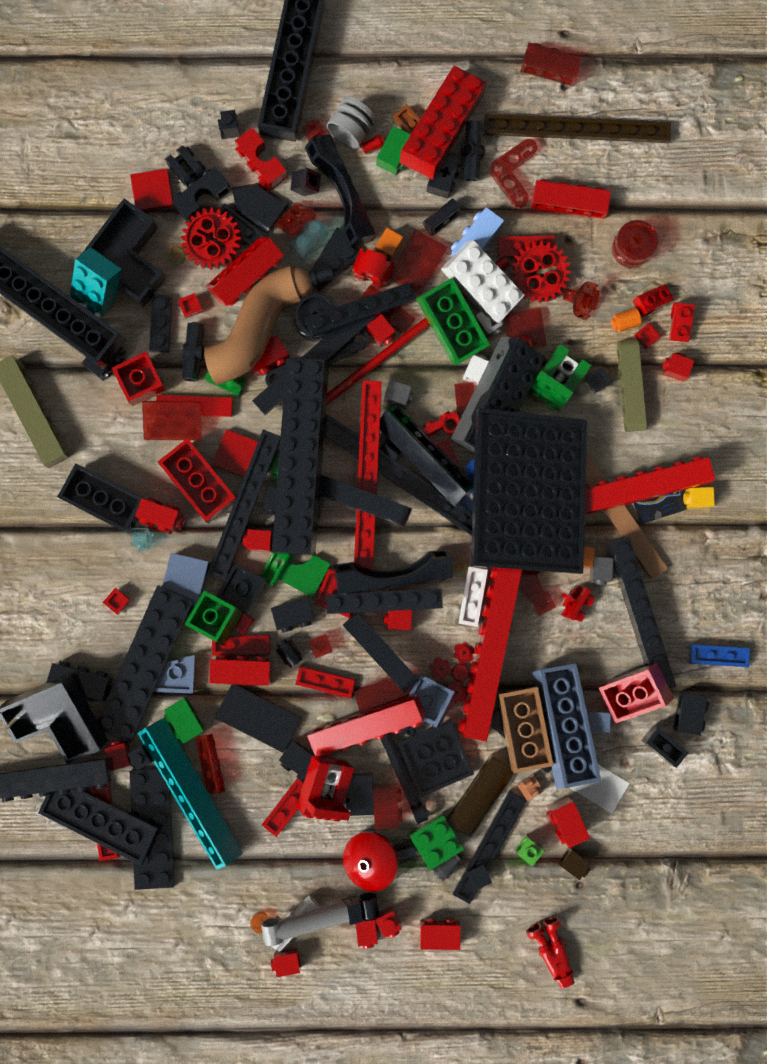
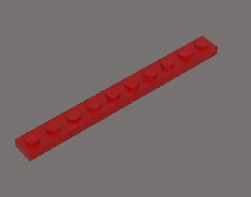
M362 380L357 488L377 495L382 381ZM356 509L354 563L373 570L376 516Z

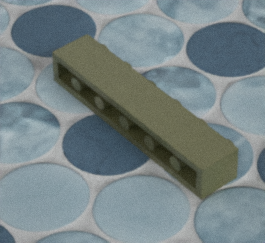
M10 355L0 361V383L43 465L51 468L69 458L67 454L69 449L64 441H60L58 437L60 432L56 425H52L49 419L52 417L47 408H43L41 404L43 400L40 394L34 391L32 387L34 385L33 380L29 375L26 376L23 370L25 369L24 363L20 358L17 359Z

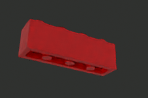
M547 179L536 180L534 185L531 208L605 219L609 209L611 191L602 187L588 188L582 184L574 186L569 185L567 182L554 183Z

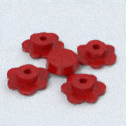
M467 642L454 646L455 653L453 656L455 659H458L460 664L455 665L453 669L448 666V660H442L439 657L435 658L434 664H431L429 667L432 670L431 676L435 679L439 677L440 679H445L446 675L452 672V677L456 682L453 685L449 684L447 688L451 691H458L453 701L454 704L458 701L463 702L464 699L466 700V688L462 687V683L459 681H464L467 677L472 680L473 673H470L468 668L463 665L467 661L473 660L474 647L469 646Z

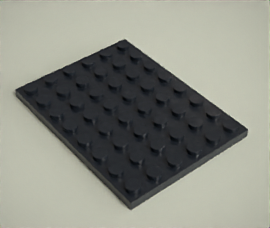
M485 408L476 409L471 567L583 574L587 420Z

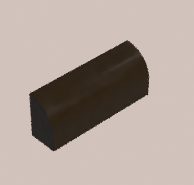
M490 755L447 817V822L467 836L473 837L515 773Z

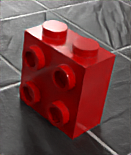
M148 497L147 500L141 499L135 515L136 518L140 519L139 523L151 528L157 525L158 530L171 535L173 531L178 533L179 529H183L186 519H184V514L180 512L181 509L168 503L166 507L162 506V502Z

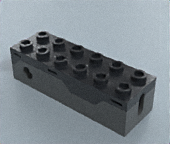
M523 335L514 338L501 337L451 437V439L475 453L476 409L485 408L519 412L545 356L533 348V342L530 338Z

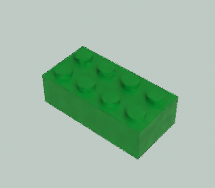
M453 277L416 298L453 365L463 362L490 345Z

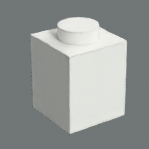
M473 355L463 380L478 385L489 362L487 361L488 359L482 355Z

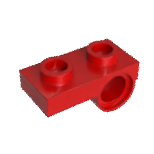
M663 284L637 296L632 302L638 309L641 318L656 309L674 301V298L666 284Z
M673 303L669 334L670 341L689 342L695 304Z
M447 411L440 415L441 419L436 422L431 420L425 423L422 430L428 437L440 430H443L447 435H453L455 429H448L446 423L453 421L457 427L460 420L456 411L452 413Z

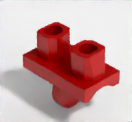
M578 585L576 590L571 589L569 594L563 593L561 597L565 601L562 606L565 609L561 615L567 619L582 622L586 613L580 609L583 604L590 607L595 600L590 594L591 590Z

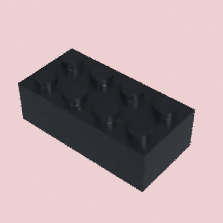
M76 463L57 498L128 534H131L138 521L135 515L140 501L145 499Z

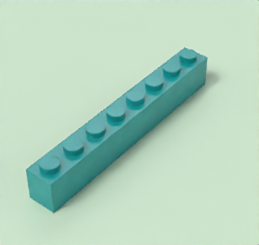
M162 718L137 733L216 870L227 866L241 856L243 852L240 849L239 843L234 839L230 832V827L220 815V810L213 803L210 793L205 789L200 776L195 772L189 757L185 755L180 742L174 736L171 726L166 720Z

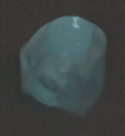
M132 528L131 546L136 548V551H148L150 543L153 542V533L149 532V528Z

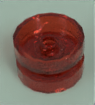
M632 220L625 223L618 231L612 243V254L615 260L627 268H639L646 264L658 245V235L654 227L642 220Z

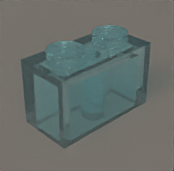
M312 216L289 244L290 251L303 262H306L329 235L328 227Z

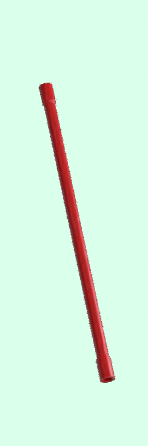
M502 256L495 262L502 271L510 265L505 256ZM427 318L422 319L327 393L326 406L428 328L430 324Z

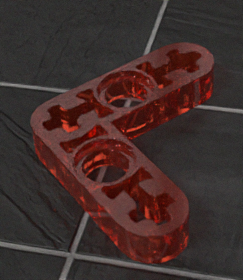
M532 139L522 141L494 160L490 166V175L511 204L518 209L524 208L527 205L529 195L512 171L535 155L537 144ZM525 147H532L531 152L529 150L525 151L522 157L521 153L525 150ZM516 155L519 161L511 163L508 157ZM495 166L498 168L502 167L501 173L499 171L495 172ZM512 180L514 187L506 188L504 182ZM517 195L519 197H524L523 202L516 201Z

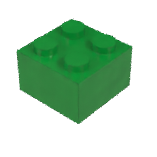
M204 590L185 625L224 646L243 612Z
M442 812L409 832L410 838L429 870L464 850Z

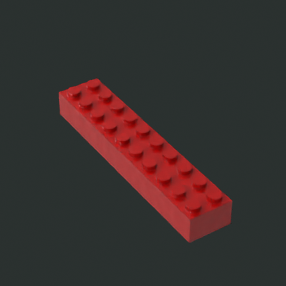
M491 568L490 578H492V584L487 587L486 597H489L488 603L484 604L482 616H485L484 623L479 625L478 635H481L480 642H476L474 654H477L476 661H472L470 673H473L472 681L468 680L466 692L469 693L468 700L464 699L462 707L465 715L464 719H460L458 730H460L463 737L487 742L522 570Z

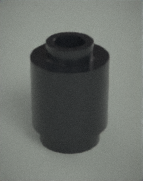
M285 638L277 644L276 652L285 665L292 668L303 660L300 656L301 652L292 639L288 641Z

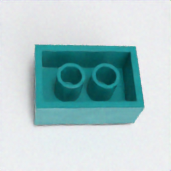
M91 247L75 259L70 297L101 319L114 307L121 268Z

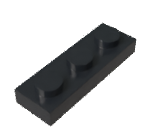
M152 295L150 352L169 353L172 296Z

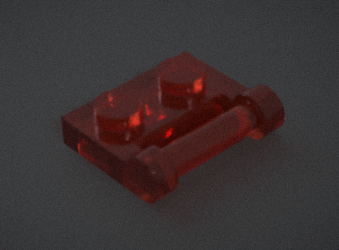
M296 202L274 225L280 231L293 238L302 231V227L307 221L315 219L316 212L310 208L306 209L301 203Z

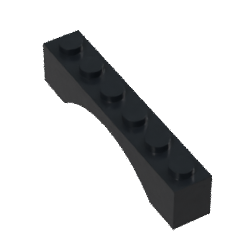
M331 134L312 137L304 148L311 163L328 177L340 196L344 211L342 232L349 247L367 244L376 233L347 172L344 161L337 150L336 143L333 141Z
M448 549L428 551L413 564L390 571L370 570L354 562L335 564L336 589L338 594H350L356 591L367 592L377 588L387 589L398 585L407 586L412 583L423 584L433 580L444 581L447 578H453L452 557Z

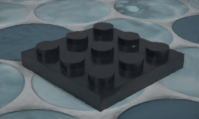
M452 720L442 723L439 729L432 727L398 742L420 797L474 775Z

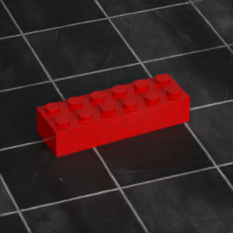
M453 66L403 146L399 163L433 180L464 129L466 121H469L484 96L487 82Z

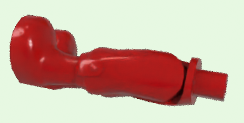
M550 917L543 920V925L549 934L551 945L547 942L544 930L539 922L531 925L526 930L528 938L538 941L540 945L539 956L543 958L555 982H558L560 988L564 989L575 983L573 979L574 972L566 950V943L562 938H559L557 932L562 922L559 917Z

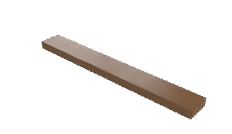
M586 450L585 485H589L592 488L596 487L597 483L607 481V479ZM625 505L604 510L621 537L630 538L636 559L650 579L655 578L668 569Z

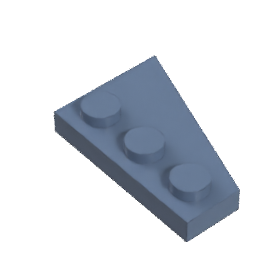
M196 654L168 661L154 692L193 694Z

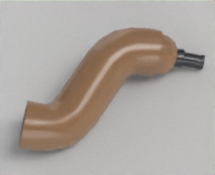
M289 265L267 274L253 286L243 302L229 336L224 341L204 349L206 365L215 384L219 385L238 378L250 371L259 362L281 312L291 305L298 304L301 299L310 295L313 287L319 285L320 282L334 279L335 275L331 266L319 271H308L303 267Z

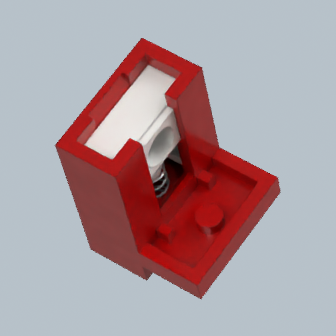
M312 755L296 806L302 815L307 818L314 817L316 819L337 822L341 820L349 821L351 813L345 808L343 803L354 767L347 760Z

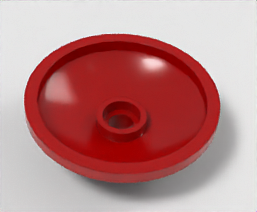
M367 831L355 835L348 841L343 852V865L347 876L356 886L363 890H383L394 881L397 875L399 861L396 850L392 843L379 833Z

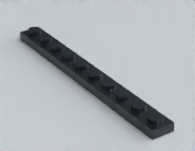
M326 414L324 436L359 459L360 436ZM379 450V474L472 536V512L460 504L454 507L437 488Z

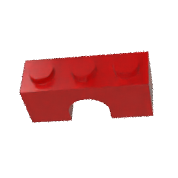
M253 127L235 140L237 154L240 158L244 157L247 160L246 165L252 173H257L259 176L258 180L263 187L267 186L271 191L288 178L286 169L276 156L269 161L258 159L259 154L266 148L264 141Z

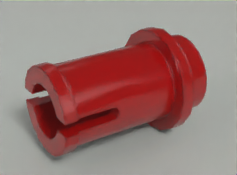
M375 135V138L362 143L361 147L364 154L366 155L378 148L381 149L384 139L382 135Z

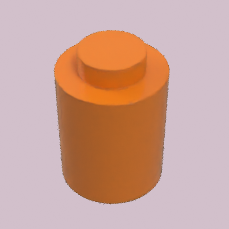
M632 308L614 314L613 319H611L613 330H617L620 333L641 326V317L638 309Z

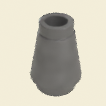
M455 855L432 870L443 882L445 879H449L461 862V859Z

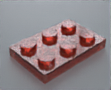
M415 229L395 263L389 280L397 285L410 282L415 295L421 296L448 247Z
M201 401L142 402L144 440H185L186 438L193 441L202 440Z

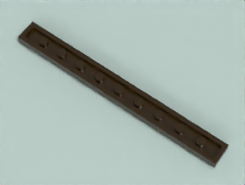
M485 114L484 135L669 143L671 122Z

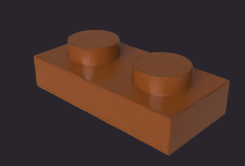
M407 104L393 115V120L398 126L409 134L413 132L420 120Z

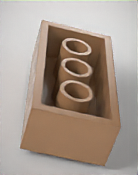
M532 686L497 693L512 772L519 773L553 766L538 687Z

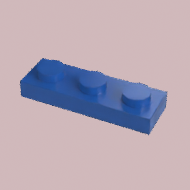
M690 644V664L749 668L750 648Z

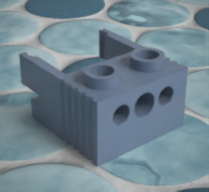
M416 673L415 676L419 680L414 684L409 696L418 694L426 713L423 721L439 729L457 694L455 691H451L447 687L441 686V684Z

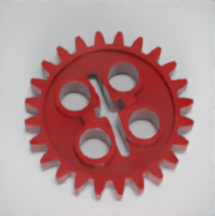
M213 207L210 208L209 213L205 208H203V214L196 211L197 217L190 216L192 222H185L188 228L182 229L186 234L180 237L183 241H186L181 244L183 248H187L184 253L190 255L188 259L194 261L196 266L201 263L203 269L208 265V268L212 270L215 265L219 270L221 263L227 267L226 261L232 262L231 256H238L235 249H241L240 245L237 244L242 242L241 237H238L242 234L237 229L239 227L238 223H233L235 219L233 216L229 217L228 212H224L222 215L221 209H218L216 213ZM212 223V227L209 230H205V225ZM198 230L203 231L206 235H208L211 238L214 237L217 240V242L225 245L226 247L222 248L214 241H209L206 238V236L198 233ZM228 232L226 239H220L222 233ZM197 239H203L201 245L195 246ZM218 248V253L212 256V249Z
M542 240L539 241L538 246L533 241L531 243L532 248L527 244L524 245L526 251L519 249L520 257L513 256L517 262L510 263L511 266L515 267L514 270L509 271V273L514 274V277L510 280L516 281L515 285L524 293L523 299L530 296V302H533L535 298H537L538 303H541L542 298H544L545 302H548L549 296L552 299H556L555 293L561 295L560 288H567L564 281H570L566 274L571 273V271L566 270V267L571 264L564 262L568 256L562 257L563 249L557 252V245L551 248L549 241L545 246ZM545 255L551 257V264L548 266L543 263ZM526 260L533 262V268L530 271L524 267ZM538 267L540 269L556 267V270L542 273V277L540 275L524 277V274L538 271ZM550 273L556 277L554 284H549L547 281V276ZM532 278L538 282L535 289L529 287V280Z

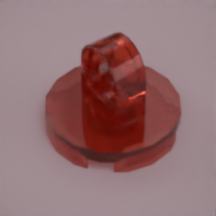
M587 281L582 284L578 291L565 289L563 300L573 303V314L575 317L583 320L591 317L589 315L590 311L595 310L599 302L600 290L596 288L598 284Z

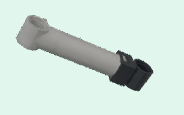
M367 892L359 895L357 898L356 896L344 898L342 903L282 919L279 916L266 919L261 923L264 944L276 946L281 944L284 939L347 922L349 925L363 922V919L371 920L379 916L377 895Z

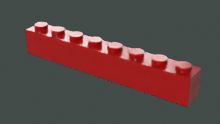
M703 456L693 458L692 462L684 463V461L676 462L670 468L660 466L654 468V472L646 473V471L635 473V477L631 478L621 476L612 483L602 481L592 488L587 485L585 486V515L713 483L715 476L710 458L704 459Z

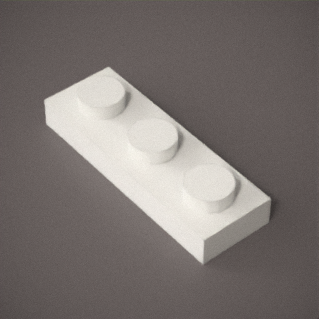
M468 567L458 624L478 627L488 570Z

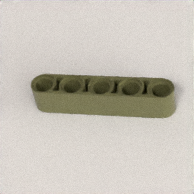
M638 340L618 341L617 358L625 432L645 431L647 422Z

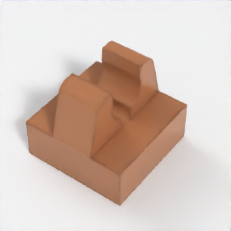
M533 774L517 783L527 802L544 792Z

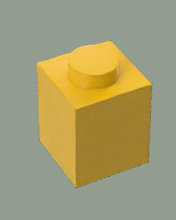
M714 487L687 489L683 495L684 504H687V509L714 507Z

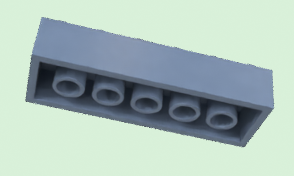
M577 664L540 669L532 672L535 686L539 690L553 761L552 771L556 789L600 782L601 776Z

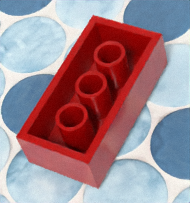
M260 236L205 287L220 304L233 306L239 300L238 296L243 292H249L253 288L252 284L257 279H263L268 274L266 272L268 269L278 266L284 255L269 237Z
M188 438L157 462L206 523L212 522L234 504L236 496Z

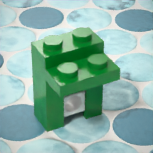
M561 344L541 370L529 390L530 395L538 401L541 399L546 403V407L558 412L563 408L592 366L583 359L579 363L567 355L570 350ZM563 364H569L571 371H565ZM557 371L558 375L556 374V377L553 379L552 375ZM566 377L568 380L562 385L561 382Z

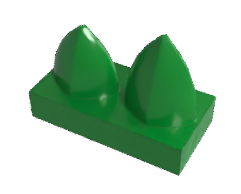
M209 371L204 378L206 382L237 397L240 396L247 382L246 378L240 376L229 382L217 385L212 380Z

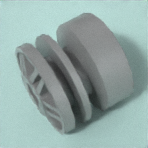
M345 97L337 108L338 113L332 115L326 126L338 141L350 148L357 149L366 138L365 133H368L376 123V117L359 100Z

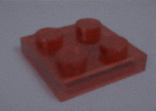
M541 308L509 312L503 318L506 337L526 336L532 340L533 348L547 345Z

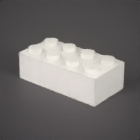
M474 240L465 242L441 268L449 279L453 277L461 292L484 316L487 315L492 323H500L524 296L518 287Z

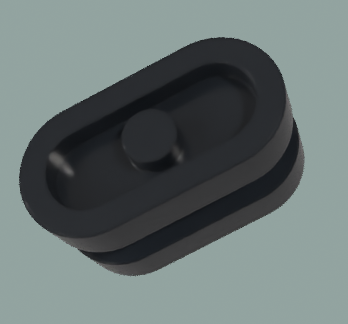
M181 145L176 149L178 153L176 158L170 154L164 160L182 184L188 188V185L192 182L191 178L196 176L200 179L206 168L200 160L196 161L193 158L194 154L188 146L184 147ZM184 162L190 170L185 172L180 164Z

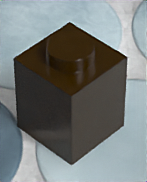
M567 848L557 862L578 880L582 877L585 878L590 871L591 864L589 861L571 848Z

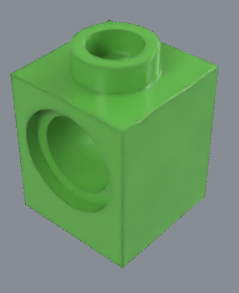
M527 835L514 849L517 855L532 867L544 853L542 847Z

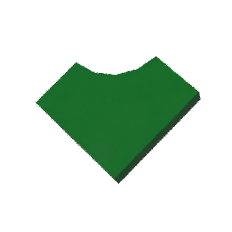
M312 556L304 564L294 565L289 563L280 581L313 598L331 563L317 556Z

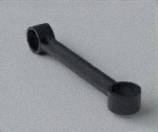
M387 733L380 740L417 824H420L429 819L391 733Z

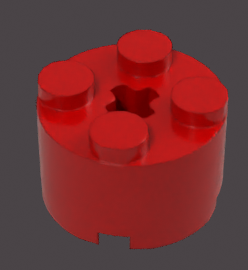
M360 248L352 272H354L353 274L356 279L364 282L368 279L372 281V285L383 288V285L388 283L395 262L392 259L391 262L386 261L387 256L370 249L364 252L363 248Z

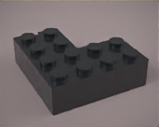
M123 198L83 252L91 247L121 268L118 290L144 308L152 298V295H154L152 290L157 291L166 279L161 270L138 255L158 229V225L153 218Z
M71 673L6 700L0 706V719L4 726L8 725L15 716L17 717L7 728L15 744L48 731L67 764L100 751L108 741Z

